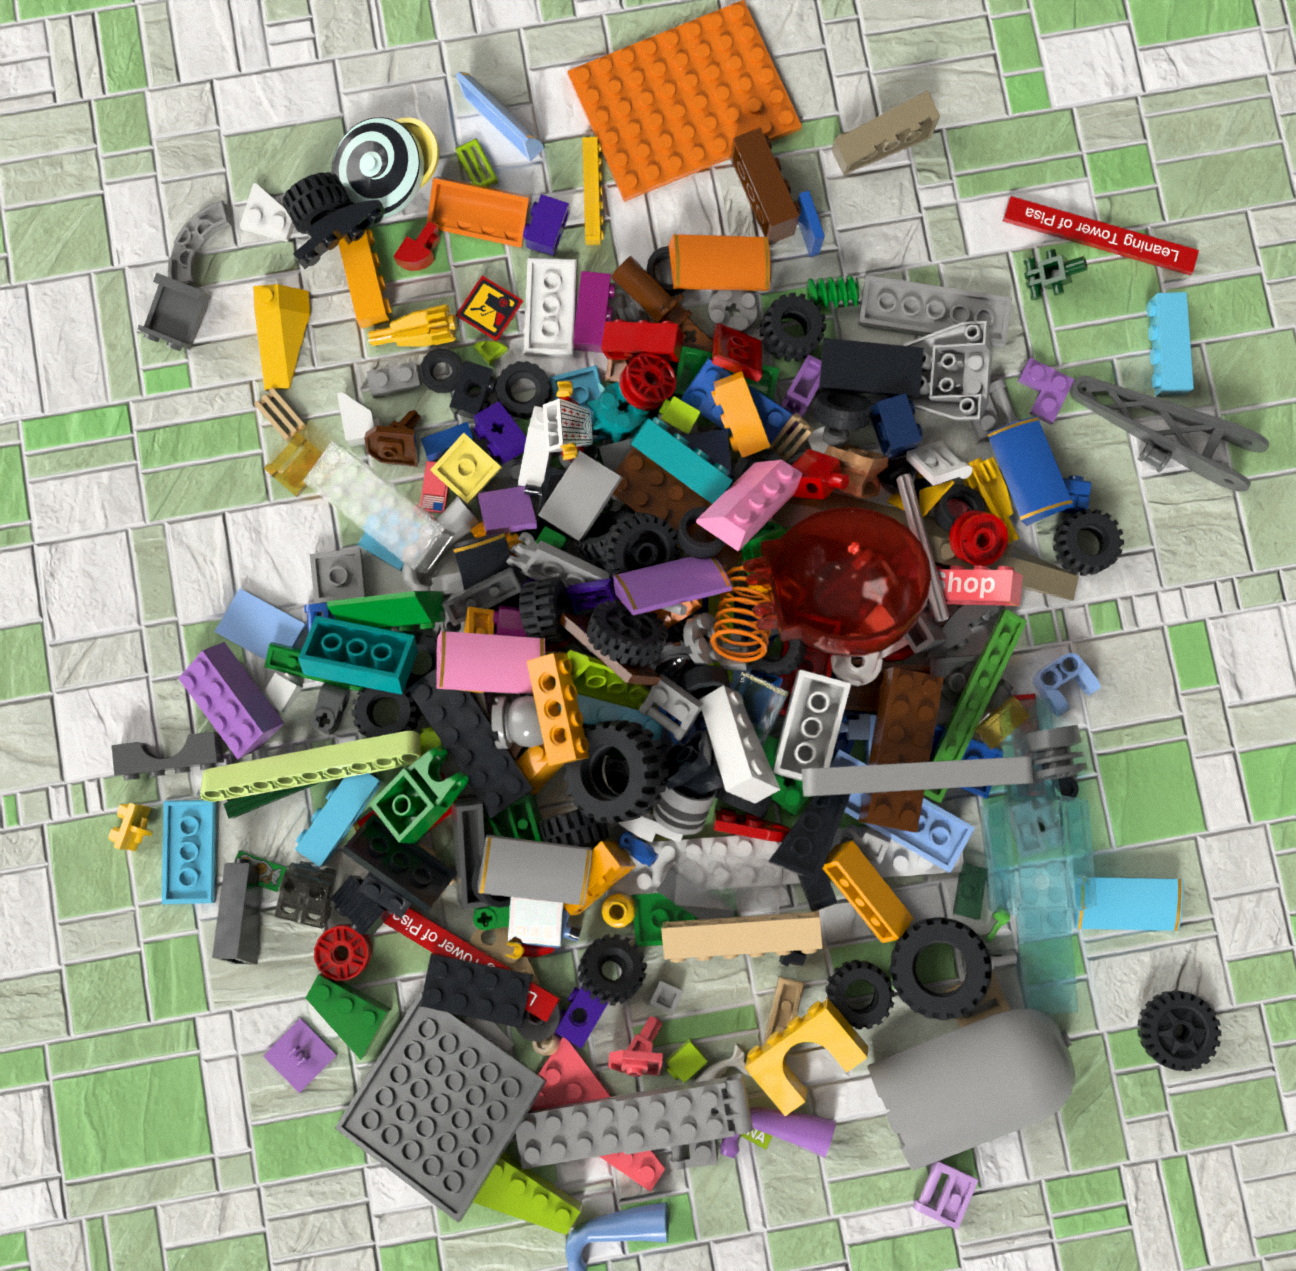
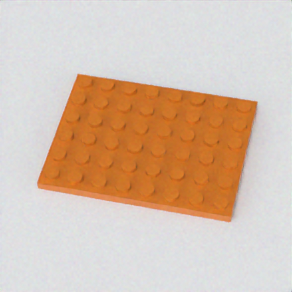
M744 0L567 71L568 78L594 136L597 137L598 143H601V152L623 202L730 159L733 138L761 127L764 136L768 135L772 142L797 132L802 127Z

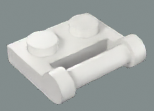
M937 441L909 450L906 453V460L932 485L957 477L966 479L972 473V467L958 459L949 450V446L944 441Z

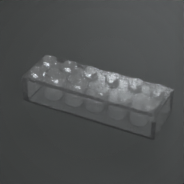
M331 441L303 481L414 571L426 574L455 534V532L345 446Z

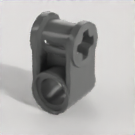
M327 683L322 685L312 716V724L315 729L325 734H332L338 730L349 701V689ZM328 718L331 720L330 724H322L323 719Z

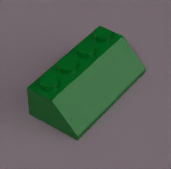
M410 591L327 601V607L336 620L392 631V627H398V631L413 630V625H420V629L436 628L435 623L445 622L444 607L441 603L443 601L442 591Z

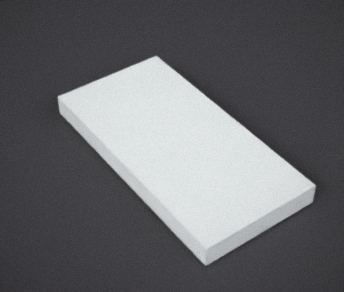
M528 258L524 336L525 356L574 357L576 259Z

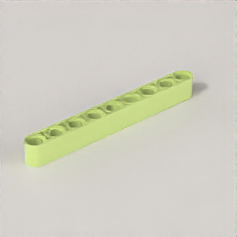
M403 731L209 768L202 773L200 796L205 801L217 802L410 766L421 757V736L415 731Z

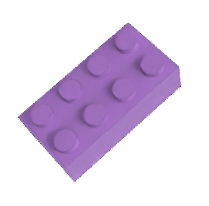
M225 642L202 650L178 678L237 759L259 750L284 724L278 713Z

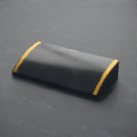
M504 531L454 543L453 550L465 590L509 567L512 568L517 578L515 567L506 563L511 553ZM520 593L489 609L498 611L499 605L519 608Z

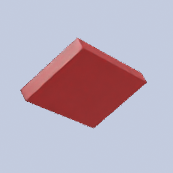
M717 323L713 331L712 364L734 373L742 371L744 377L759 382L762 377V342L750 335Z

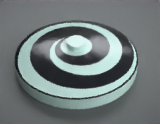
M374 117L357 123L342 137L334 153L332 174H336L339 177L352 204L379 200L386 212L383 218H386L403 210L416 196L423 179L424 156L417 138L408 128L389 118Z

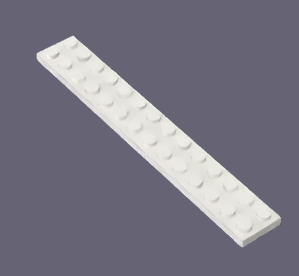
M869 826L857 827L862 834H865L867 828L877 832ZM839 828L837 830L830 851L835 845L841 844L844 836L854 838L851 833L846 832L847 828ZM741 835L681 839L680 843L673 840L653 841L652 843L645 842L659 854L658 859L651 867L646 864L642 865L629 854V850L624 848L636 864V867L606 892V897L619 892L627 893L628 895L659 893L656 889L670 868L703 890L798 884L800 880L797 873L768 862L781 842L766 841ZM893 840L890 841L881 864L867 859L882 878L948 873ZM963 851L951 873L965 872Z

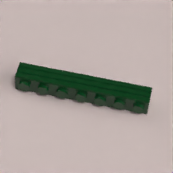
M319 783L228 799V802L223 805L228 818L234 819Z

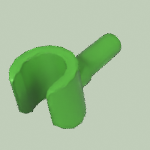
M999 906L992 913V916L997 921L986 937V940L989 942L993 940L1001 926L1010 920V914L1002 906Z

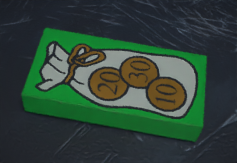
M242 850L238 851L236 859L251 860L252 865L259 867V886L274 892L280 891L288 867Z

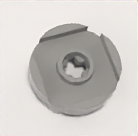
M718 290L712 296L708 306V317L714 328L717 323H721L744 333L751 329L755 323L757 316L756 300L747 290ZM735 306L739 314H734L733 317H730L726 309Z
M708 613L692 615L693 618L688 619L684 626L685 646H690L693 653L689 654V656L698 665L720 662L723 656L713 649L710 638L714 633L715 618ZM717 637L716 642L722 647L723 641Z

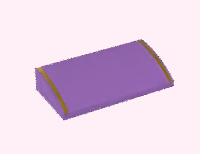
M691 556L613 575L615 594L632 615L732 591L730 580L715 556L707 559Z

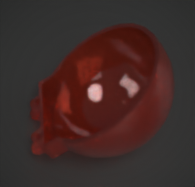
M856 507L832 508L806 517L797 522L780 539L760 542L761 557L747 560L743 564V569L748 573L751 572L746 578L748 585L768 584L772 600L757 604L752 608L756 616H767L766 618L758 619L756 622V627L759 630L778 629L781 641L799 639L815 650L839 657L867 656L883 651L900 641L915 626L927 604L932 577L929 557L922 543L909 528L888 515L875 510Z

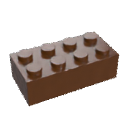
M760 127L733 138L730 160L764 237H768L770 245L795 235L801 211L797 201H793L790 196L791 187L788 180H783L780 173L782 168L779 159L773 157L770 138L768 135L764 136Z

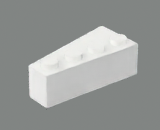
M723 685L701 698L699 701L704 704L701 709L725 790L753 803H757L781 790L745 710L743 699L739 692Z

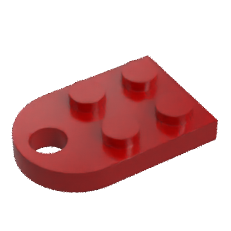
M721 808L720 811L714 810L713 829L715 831L772 842H782L791 830L783 824L764 820L750 813H746L744 816L735 814L736 811L729 808Z

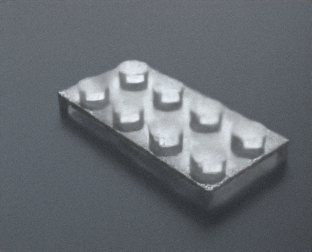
M678 852L674 904L778 914L782 867L769 863V860Z

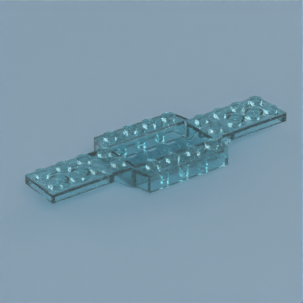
M1051 698L998 702L1002 758L1032 756V760L1039 758V753L1026 752L1022 735L1053 729ZM1041 765L1033 766V772L1042 770ZM1034 779V783L1004 785V799L980 806L988 909L993 912L1014 915L1016 918L1023 1009H1035L1045 1013L1078 1012L1071 934L1072 913L1098 905L1088 800L1061 795L1058 779L1048 781ZM1009 808L1013 810L1021 896V904L1018 907ZM1034 822H1041L1045 826V833L1041 837H1035L1031 834L1030 827ZM1041 874L1048 876L1050 880L1049 887L1044 890L1038 889L1035 885L1036 877Z

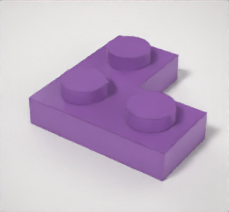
M1029 358L1017 382L1039 392L1029 414L1034 417L1037 416L1038 419L1051 425L1075 379Z

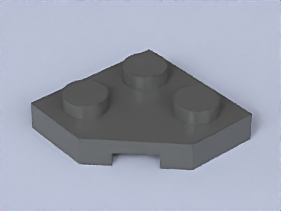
M979 655L930 658V675L944 678L941 695L953 707L956 706Z

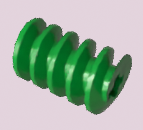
M849 275L844 282L843 277L838 276L836 282H834L832 277H828L826 284L823 278H818L816 285L814 280L810 278L807 280V300L813 298L815 306L823 302L825 309H828L831 301L835 308H838L839 301L843 302L845 308L848 307L849 300H852L854 307H857L859 302L858 278L856 277L854 281L853 277Z

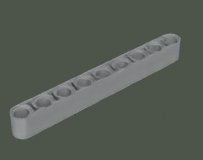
M1032 756L802 769L803 796L1034 783Z

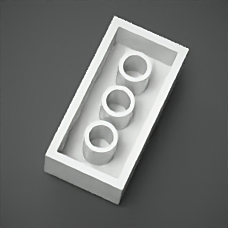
M803 670L797 672L772 765L774 774L802 781V769L830 767L851 683Z

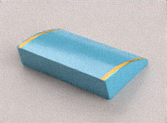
M1074 877L1075 929L1179 931L1183 903V879Z

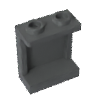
M156 272L153 282L159 285L144 326L138 325L137 329L145 332L143 337L158 342L160 338L167 341L166 346L180 352L182 347L191 350L211 294Z

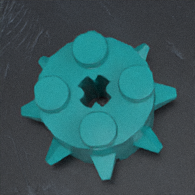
M600 382L598 386L601 395L597 400L587 401L586 406L594 412L592 416L595 423L592 426L593 429H599L605 436L610 435L613 443L631 435L635 436L642 422H645L647 418L650 420L653 418L648 413L649 411L637 409L627 402L621 393L619 382L608 387Z

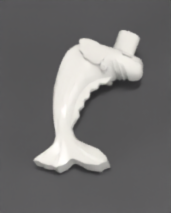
M735 1044L733 1055L729 1059L719 1061L707 1067L698 1075L694 1082L721 1078L722 1074L729 1067H736L743 1074L751 1077L745 1069V1053ZM712 1108L711 1110H712V1111H717L718 1109H717V1108Z

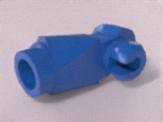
M632 832L623 833L618 840L619 847L629 850V854L642 865L646 864L651 867L659 857V854L655 852L653 847L640 839L636 840Z

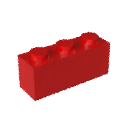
M616 319L614 322L605 321L601 351L610 360H632L641 353H652L659 355L667 362H679L683 332L679 325L672 321H663L662 323H652L647 320L627 322L622 319Z

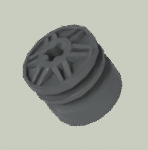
M1078 725L1022 735L1026 752L1039 753V758L1032 760V765H1041L1042 770L1033 772L1034 779L1048 781L1071 777L1088 769L1087 763L1074 764L1073 761L1075 758L1084 757V752H1071L1070 748L1082 742Z

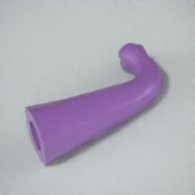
M750 1107L754 1129L826 1158L836 1121L797 1112H791L785 1116L779 1109ZM740 1134L723 1138L720 1144V1153L722 1155L735 1159L736 1154L740 1150L738 1145Z

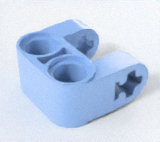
M1068 653L1056 658L1040 669L1033 678V683L1042 699L1057 717H1060L1070 709L1069 704L1058 690V687L1071 678H1074L1078 686L1088 696L1101 688L1093 672L1081 657L1075 653ZM1065 659L1070 660L1073 664L1071 672L1064 668ZM1045 673L1052 677L1051 686L1046 685L1043 681Z

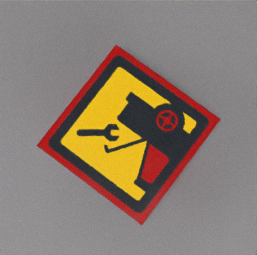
M482 275L455 316L497 342L524 301Z

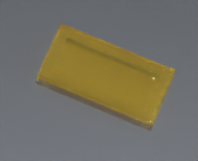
M1011 696L973 730L985 745L992 750L1026 721L1030 715L1014 696Z

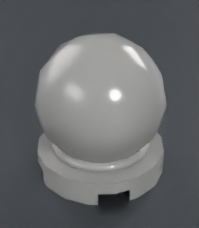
M534 696L520 697L513 703H511L509 697L495 698L498 705L492 706V731H498L499 740L495 741L498 749L511 748L513 741L519 746L535 747L544 744Z

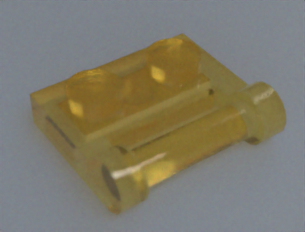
M296 432L292 436L293 440L271 464L267 463L263 469L294 496L298 497L330 460ZM300 446L304 447L305 449L282 474L279 473L278 470Z

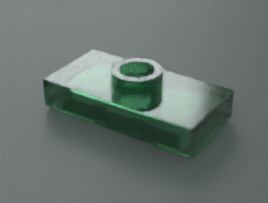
M967 863L962 864L953 908L954 915L980 920L988 869Z

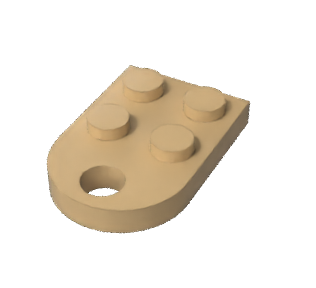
M509 927L490 929L496 934V941L493 944H486L483 941L482 934L484 931L478 929L473 934L470 940L472 945L516 971L533 974L532 981L539 985L541 984L529 957H520L518 959L506 957L505 954H512L514 952V946L507 945Z

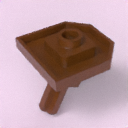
M416 410L409 411L399 423L393 421L388 427L377 425L368 430L364 437L367 454L380 463L418 467L419 459L414 427L421 421V416Z

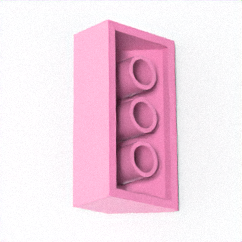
M783 460L754 463L697 519L696 523L739 551L795 494L803 473Z

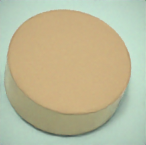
M554 1033L544 1041H532L534 1050L544 1056L554 1054L560 1044L557 1033Z

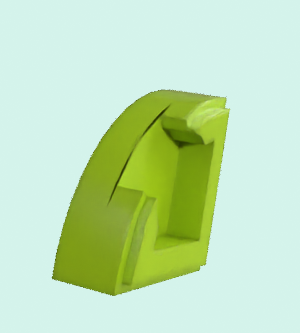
M480 341L473 345L474 349L489 366L509 351L503 343L498 341Z

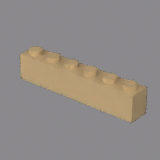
M819 911L663 922L661 928L664 959H671V962H684L686 958L697 957L699 961H706L712 959V956H723L724 959L737 958L738 954L761 957L767 952H775L776 955H788L791 951L796 950L809 954L817 952V949H823Z

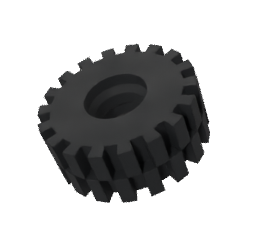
M607 934L601 940L599 937L595 939L580 959L581 963L578 966V972H581L578 979L579 983L584 982L582 987L584 992L588 990L591 992L589 997L592 1000L598 997L600 998L599 1003L603 1005L606 1001H610V1006L616 1005L619 1001L622 1004L628 998L631 999L642 986V982L647 974L644 973L647 968V962H642L645 955L643 952L638 954L637 949L639 946L636 943L633 946L629 944L630 938L625 937L622 941L619 934H615L613 938H610V934ZM612 961L620 966L621 976L618 979L611 980L603 974L602 966L605 962Z

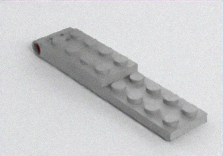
M732 1075L528 1111L515 1133L522 1169L620 1152H624L627 1155L732 1137L735 1134L751 1132L754 1128L744 1076ZM712 1108H717L718 1110H717V1111H712L711 1109H712Z

